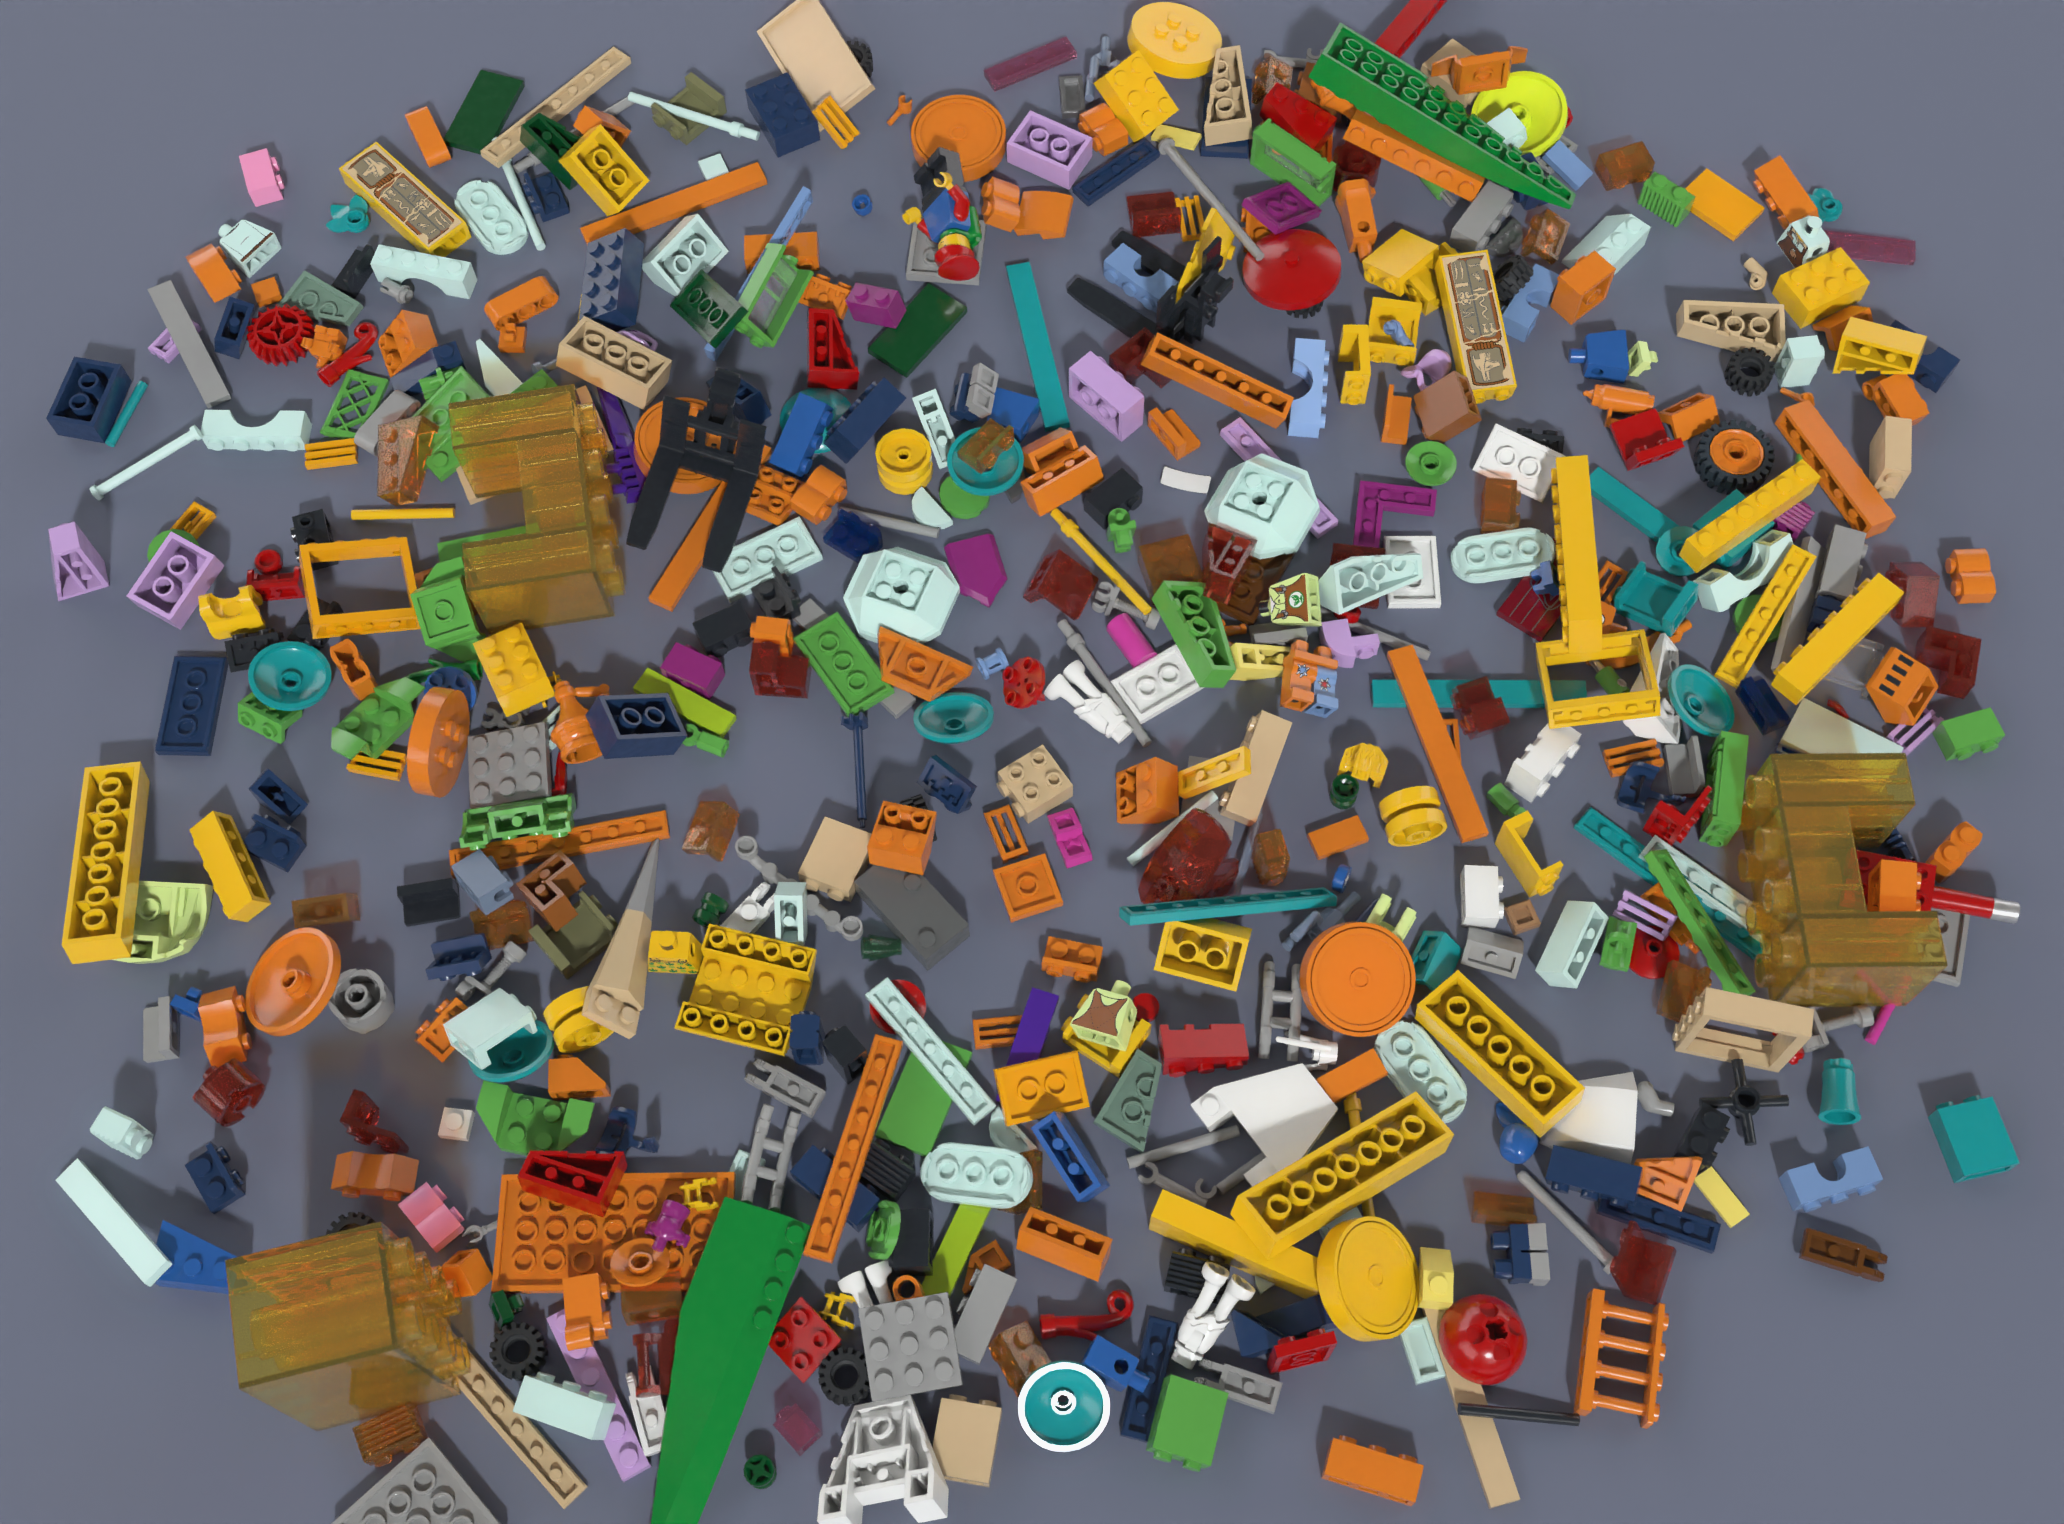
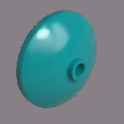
M809 388L796 393L782 408L780 414L781 431H783L799 393H803L833 408V419L830 425L825 427L822 434V444L814 453L831 451L824 444L829 438L826 433L848 410L851 403L841 393L829 388Z
M978 427L964 432L952 443L947 456L948 471L954 483L962 490L979 496L996 495L1008 490L1017 482L1024 466L1023 451L1017 440L1006 431L994 427ZM986 468L990 469V471L984 472L982 470Z
M295 641L279 642L264 648L253 658L248 670L249 686L255 697L263 704L283 711H296L313 706L326 695L332 680L331 667L326 657L316 648Z
M1691 664L1681 665L1671 672L1668 678L1669 699L1675 712L1687 726L1700 734L1711 737H1718L1721 731L1728 732L1732 728L1735 719L1733 704L1724 687L1713 675L1701 667Z
M964 692L945 693L931 702L926 700L917 707L913 715L914 727L917 732L933 742L942 744H958L971 741L985 733L994 720L993 707L986 699Z
M535 1020L538 1029L536 1033L531 1034L522 1027L487 1051L491 1062L489 1066L481 1070L468 1059L470 1068L477 1077L490 1082L505 1083L525 1078L537 1071L550 1057L554 1047V1038L551 1030L543 1022Z
M1067 1360L1054 1361L1035 1370L1023 1384L1018 1399L1019 1419L1027 1435L1038 1445L1059 1452L1078 1450L1093 1442L1106 1426L1110 1412L1109 1395L1105 1384L1098 1374L1081 1363ZM1060 1395L1068 1396L1065 1402L1057 1400Z

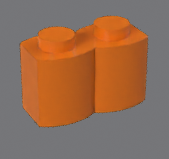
M1101 103L1079 114L1078 129L1081 133L1093 138L1092 148L1094 151H1098L1102 156H1106L1128 145V131L1105 103Z
M992 176L989 182L984 183L981 190L984 202L981 214L985 224L1011 233L1020 219V206L1018 204L1020 190L1018 185Z
M823 465L818 466L809 476L806 483L791 498L792 510L813 524L818 525L822 520H827L832 512V507L837 502H842L846 497V480Z
M1985 548L1953 550L1945 562L1946 572L1950 574L1952 579L1950 586L1952 596H1955L1958 604L1990 603L1996 594V584L1991 572L1987 550Z
M757 616L756 622L751 623L750 637L754 638L753 649L757 650L758 656L791 660L794 648V635L791 632L790 620Z
M345 639L331 646V658L353 695L358 700L363 701L371 693H375L373 688L378 686L377 681L356 645L351 640Z
M1967 821L1957 825L1925 862L1937 865L1935 881L1938 883L1946 881L1981 842L1983 833Z

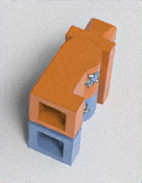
M1296 640L1291 644L1290 654L1283 659L1284 668L1280 706L1300 712L1304 710V713L1326 718L1338 709V699L1335 698L1338 660L1332 659L1329 647L1318 646L1314 649V654L1308 653L1309 644L1306 641Z

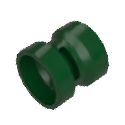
M1341 774L1333 780L1329 794L1333 806L1338 809H1348L1355 804L1359 791L1357 779L1349 774Z
M705 892L701 899L702 906L695 910L692 919L705 928H708L709 924L719 926L720 915L725 914L729 903L718 895Z

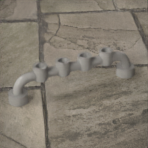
M742 836L736 841L735 849L738 857L748 860L759 870L766 883H776L778 885V882H797L792 878L787 879L778 872V868L774 863H766L757 855L758 845L753 837ZM807 894V914L810 916L817 915L824 920L828 931H838L848 941L858 940L862 936L863 925L859 918L848 916L841 920L839 913L833 910L829 911L822 906L816 895Z

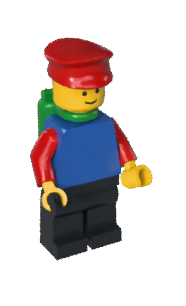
M938 147L927 160L928 163H924L914 175L915 183L921 186L923 194V219H921V212L917 207L906 210L902 218L908 225L915 222L917 228L938 245V251L935 254V262L939 266L938 275L954 281L970 280L978 274L980 269L979 262L975 259L973 252L975 246L982 239L978 213L975 207L970 206L966 187H963L964 179L959 153Z

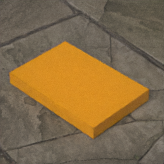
M1707 168L1685 188L1689 193L1696 196L1690 212L1733 242L1765 209L1762 205Z
M1078 1050L993 1069L1005 1126L1045 1118L1053 1111L1066 1113L1090 1107Z

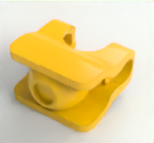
M252 585L238 587L240 593L232 598H218L212 593L198 596L200 615L207 624L213 638L221 640L231 638L235 634H250L266 629L265 621L258 607L263 604V598Z

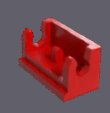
M295 566L294 572L259 575L258 573L254 574V570L247 571L245 586L252 585L256 592L260 593L263 601L305 598L300 566Z

